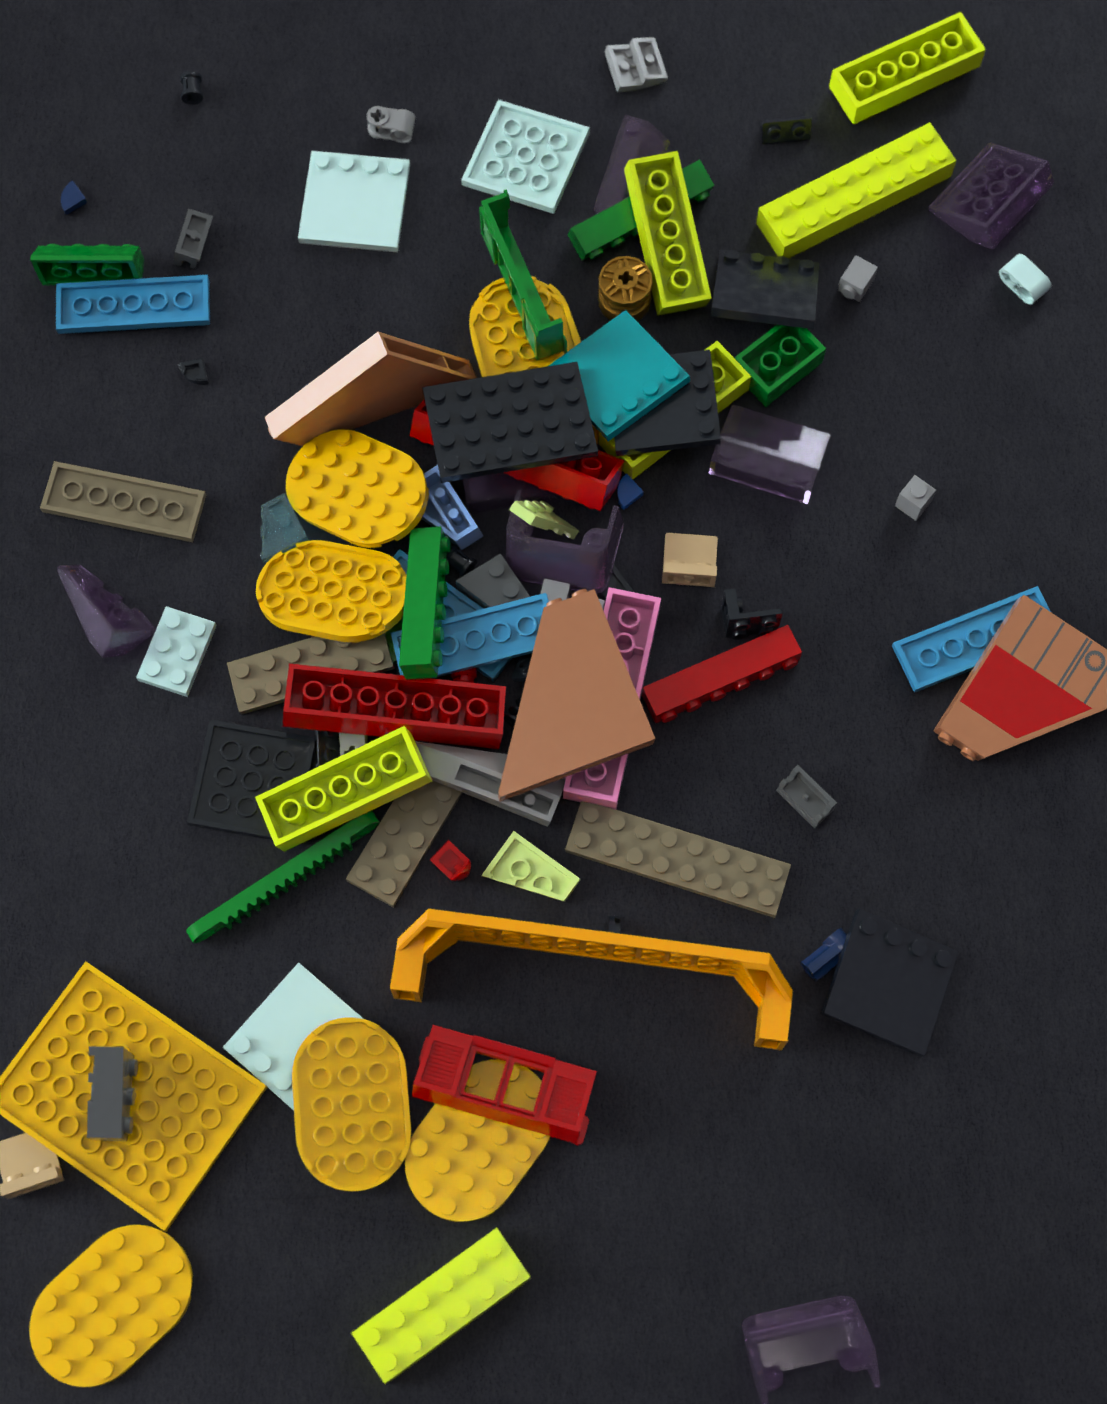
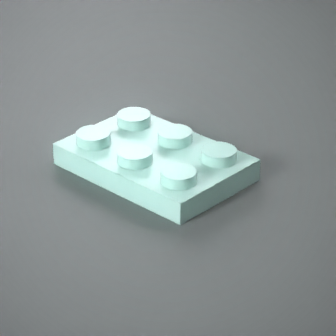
M166 606L137 674V680L188 697L216 629V623Z

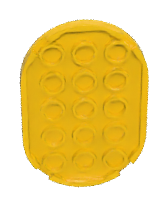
M534 283L550 320L562 319L563 335H565L567 340V352L579 344L567 305L555 292L551 293L541 288L540 284ZM506 284L486 294L476 311L473 312L470 325L471 340L481 377L547 367L564 355L562 351L536 360L524 333L522 319Z
M353 430L329 431L318 435L304 444L293 458L286 476L288 500L301 518L324 531L361 547L377 548L382 547L381 544L392 540L398 541L402 539L419 523L428 504L429 489L427 488L425 474L412 457Z
M311 540L296 543L295 548L284 553L280 551L275 554L261 570L256 583V597L264 616L275 626L287 631L340 642L358 643L386 633L403 617L407 575L401 564L386 553L329 541Z
M345 1017L331 1020L317 1027L299 1047L292 1067L295 1133L299 1155L309 1172L329 1187L342 1191H362L373 1188L389 1179L403 1163L410 1145L411 1122L404 1056L395 1039L379 1025L369 1020Z
M492 1059L473 1064L464 1092L495 1100L506 1061ZM514 1064L503 1103L533 1111L542 1081L530 1069ZM435 1103L411 1137L409 1149L405 1157L407 1180L416 1199L432 1214L454 1222L482 1219L498 1210L507 1201L547 1146L550 1136Z
M145 1225L119 1227L101 1236L54 1278L38 1297L30 1319L29 1332L32 1349L38 1362L46 1372L60 1382L72 1386L92 1387L103 1385L123 1375L168 1334L181 1320L191 1300L192 1268L180 1244L167 1233L154 1227Z

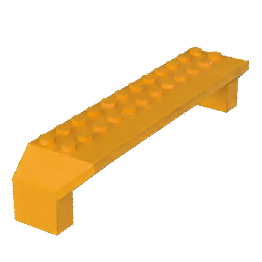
M427 909L397 940L390 985L394 999L422 1002L427 964L456 942L467 941L732 976L758 1007L754 1047L782 1050L788 1042L793 990L770 953L436 909Z

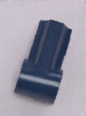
M841 928L832 933L823 941L821 947L801 962L804 971L815 982L829 973L838 963L847 934Z

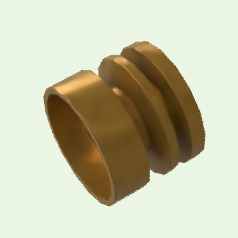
M631 256L616 257L604 265L599 275L598 300L599 308L609 320L614 319L626 310L638 321L648 312L652 291V273L648 266L640 259Z

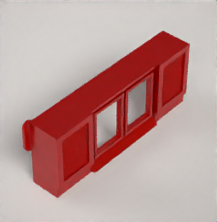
M436 1025L432 1026L429 1036L425 1038L419 1056L420 1065L413 1083L412 1097L572 1142L575 1145L583 1143L589 1123L585 1112L597 1071L480 1036H471ZM476 1053L506 1061L495 1100L464 1092ZM514 1064L544 1072L533 1111L503 1103Z

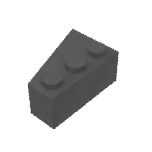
M501 554L456 580L457 590L484 609L530 597Z
M89 1046V1055H94L93 1073H88V1083H92L91 1100H88L87 1138L93 1141H127L128 1134H132L133 1117H129L130 1105L135 1103L136 1093L135 1088H132V1078L137 1076L138 1061L124 1047Z

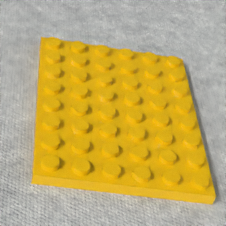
M85 961L0 1076V1115L159 1228L167 1231L265 1092L267 1086ZM89 1046L124 1047L138 1061L137 1076L132 1078V1088H135L136 1093L135 1103L130 1105L129 1117H133L132 1134H128L127 1141H93L87 1138L88 1100H91L92 1083H88V1073H93L94 1055H89Z

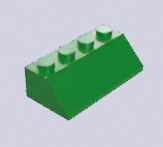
M48 244L47 246H38L30 258L42 285L143 278L144 257L140 247L132 244H124L122 246H110L107 244H99L97 246H85L82 244L60 246Z

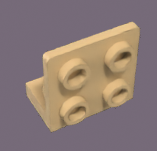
M666 533L662 583L715 587L718 538L716 536Z
M27 1133L0 1141V1172L3 1183L0 1184V1193L2 1197L11 1199L64 1181L58 1155Z

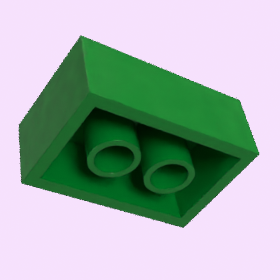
M776 325L734 358L751 375L749 390L767 407L823 363L826 348L807 328Z

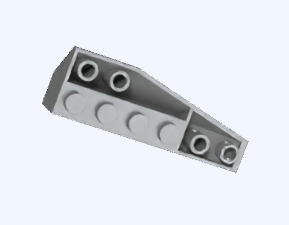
M415 741L433 781L547 827L550 824L560 800L566 777L500 802L498 791L508 754Z

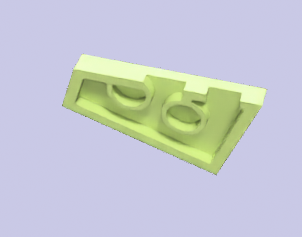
M536 500L514 501L509 509L532 526L544 530L550 529L559 535L564 533L571 539H574L579 532L575 527L553 513L554 508L543 500L540 502Z
M515 831L512 832L481 875L563 902L567 900L581 880Z

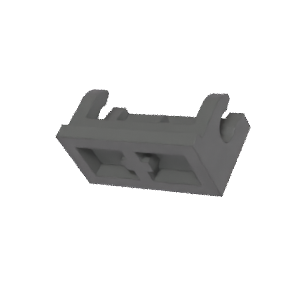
M188 209L175 250L174 265L181 266L183 261H187L191 264V269L196 268L197 262L201 258L213 216Z
M799 765L791 771V774L786 779L780 782L779 787L776 789L813 828H816L834 811L837 804Z

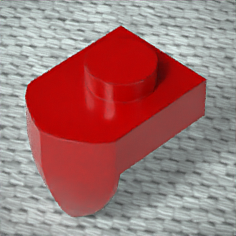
M449 840L430 859L452 881L465 879L470 873L471 861Z

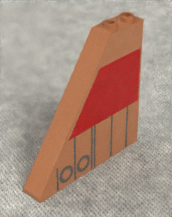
M1023 595L1012 606L933 731L939 735L938 739L949 746L953 744L961 749L960 753L967 759L979 761L1107 709V649L1026 595Z

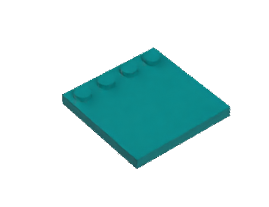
M626 310L549 365L578 362L591 423L607 441H610L690 382L689 374Z

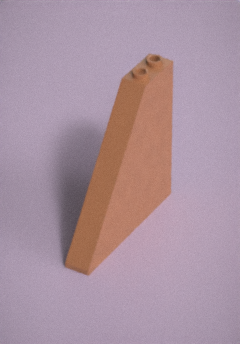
M377 332L265 416L268 424V431L274 440L303 446L323 433L342 429L353 430L415 407L424 400L423 387L475 379L477 377L470 361Z
M587 589L578 590L571 595V598L563 601L561 598L551 600L543 608L498 791L500 802L653 745L655 741V736L595 589L587 591Z

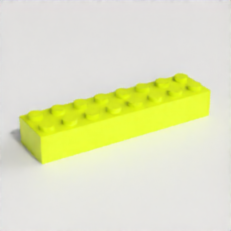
M928 123L759 207L756 224L777 256H784L789 259L950 178L956 164V159L931 123Z

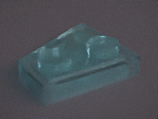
M285 493L261 505V518L263 521L261 526L262 552H260V557L264 563L268 562L278 552L284 553L296 547V543L309 540Z

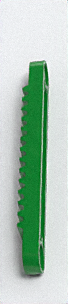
M372 810L354 818L194 922L187 928V935L193 944H197L224 927L231 930L233 921L239 924L242 923L241 916L251 917V910L260 911L261 903L268 906L270 904V897L279 898V891L287 893L289 885L297 887V880L299 878L306 881V874L309 872L315 875L316 867L324 869L325 861L335 862L334 855L337 854L343 857V850L345 848L352 851V844L374 830L380 821Z

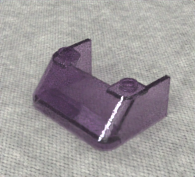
M517 489L514 501H525L523 491ZM613 505L607 529H590L585 533L581 545L532 537L533 526L513 512H510L506 528L507 564L520 581L543 584L545 578L568 583L571 590L587 589V591L595 589L596 593L604 591L609 584L624 527L619 506Z
M837 1296L752 1315L742 1323L743 1337L753 1380L761 1404H769L767 1391H773L782 1385V1371L838 1359L842 1368L848 1371L858 1372L867 1369L874 1387H881L875 1346L856 1301L849 1296Z

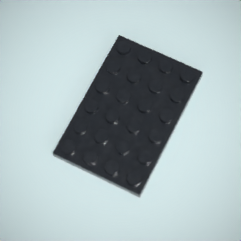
M578 362L423 387L441 483L598 457V448Z

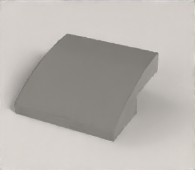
M655 37L632 38L628 45H607L604 51L617 92L650 87L665 82L668 78Z

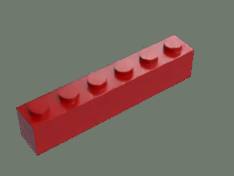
M786 625L642 687V698L654 722L662 721L666 723L675 719L680 712L697 710L702 706L701 703L710 699L712 702L722 699L726 696V692L733 689L741 691L756 679L763 681L772 677L774 672L779 669L789 670L795 667L798 661H800L802 651L789 625Z

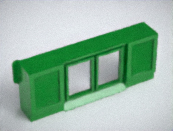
M507 189L503 190L504 193L481 201L479 213L482 237L494 264L498 265L522 319L524 333L536 360L562 351L565 354L567 353V340L565 335H563V321L561 318L554 321L550 320L509 228L508 209H510V197Z

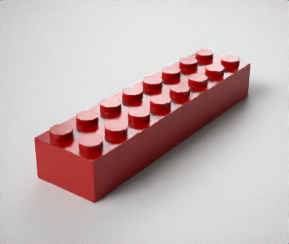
M423 400L414 410L410 436L419 439L423 443L433 445L425 400ZM598 450V457L504 473L517 480L533 484L542 490H548L561 495L565 499L581 503L590 509L601 511L619 485L625 460Z
M289 663L283 709V727L382 737L405 726L412 733L414 740L499 749L503 735L506 686L432 678L405 679L403 675Z

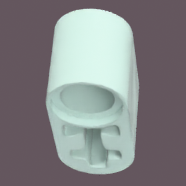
M1018 254L999 270L1001 280L1027 304H1033L1051 289L1049 278L1023 254Z

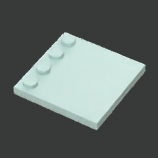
M498 100L461 180L462 186L495 196L504 193L503 190L507 189L511 201L554 214L590 134V127Z
M312 151L298 234L299 243L398 252L410 160Z
M298 963L223 1048L294 1110L292 1067L297 1051L303 1041L313 1030L331 1020L345 1017L363 1018Z

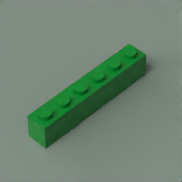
M698 160L683 168L682 172L689 202L692 203L696 200L697 203H700L709 198V193L715 185L702 162ZM630 197L570 229L568 237L582 261L587 258L591 260L598 258L604 253V249L609 246L614 249L625 242L624 238L633 235V237L639 236Z
M441 526L415 528L410 531L399 667L405 679L438 677V667L442 666L443 660L440 643L444 642V631L441 624L442 620L446 618L443 597H447L448 593L445 575L449 574V563L446 556L447 552L451 550L449 536H445Z

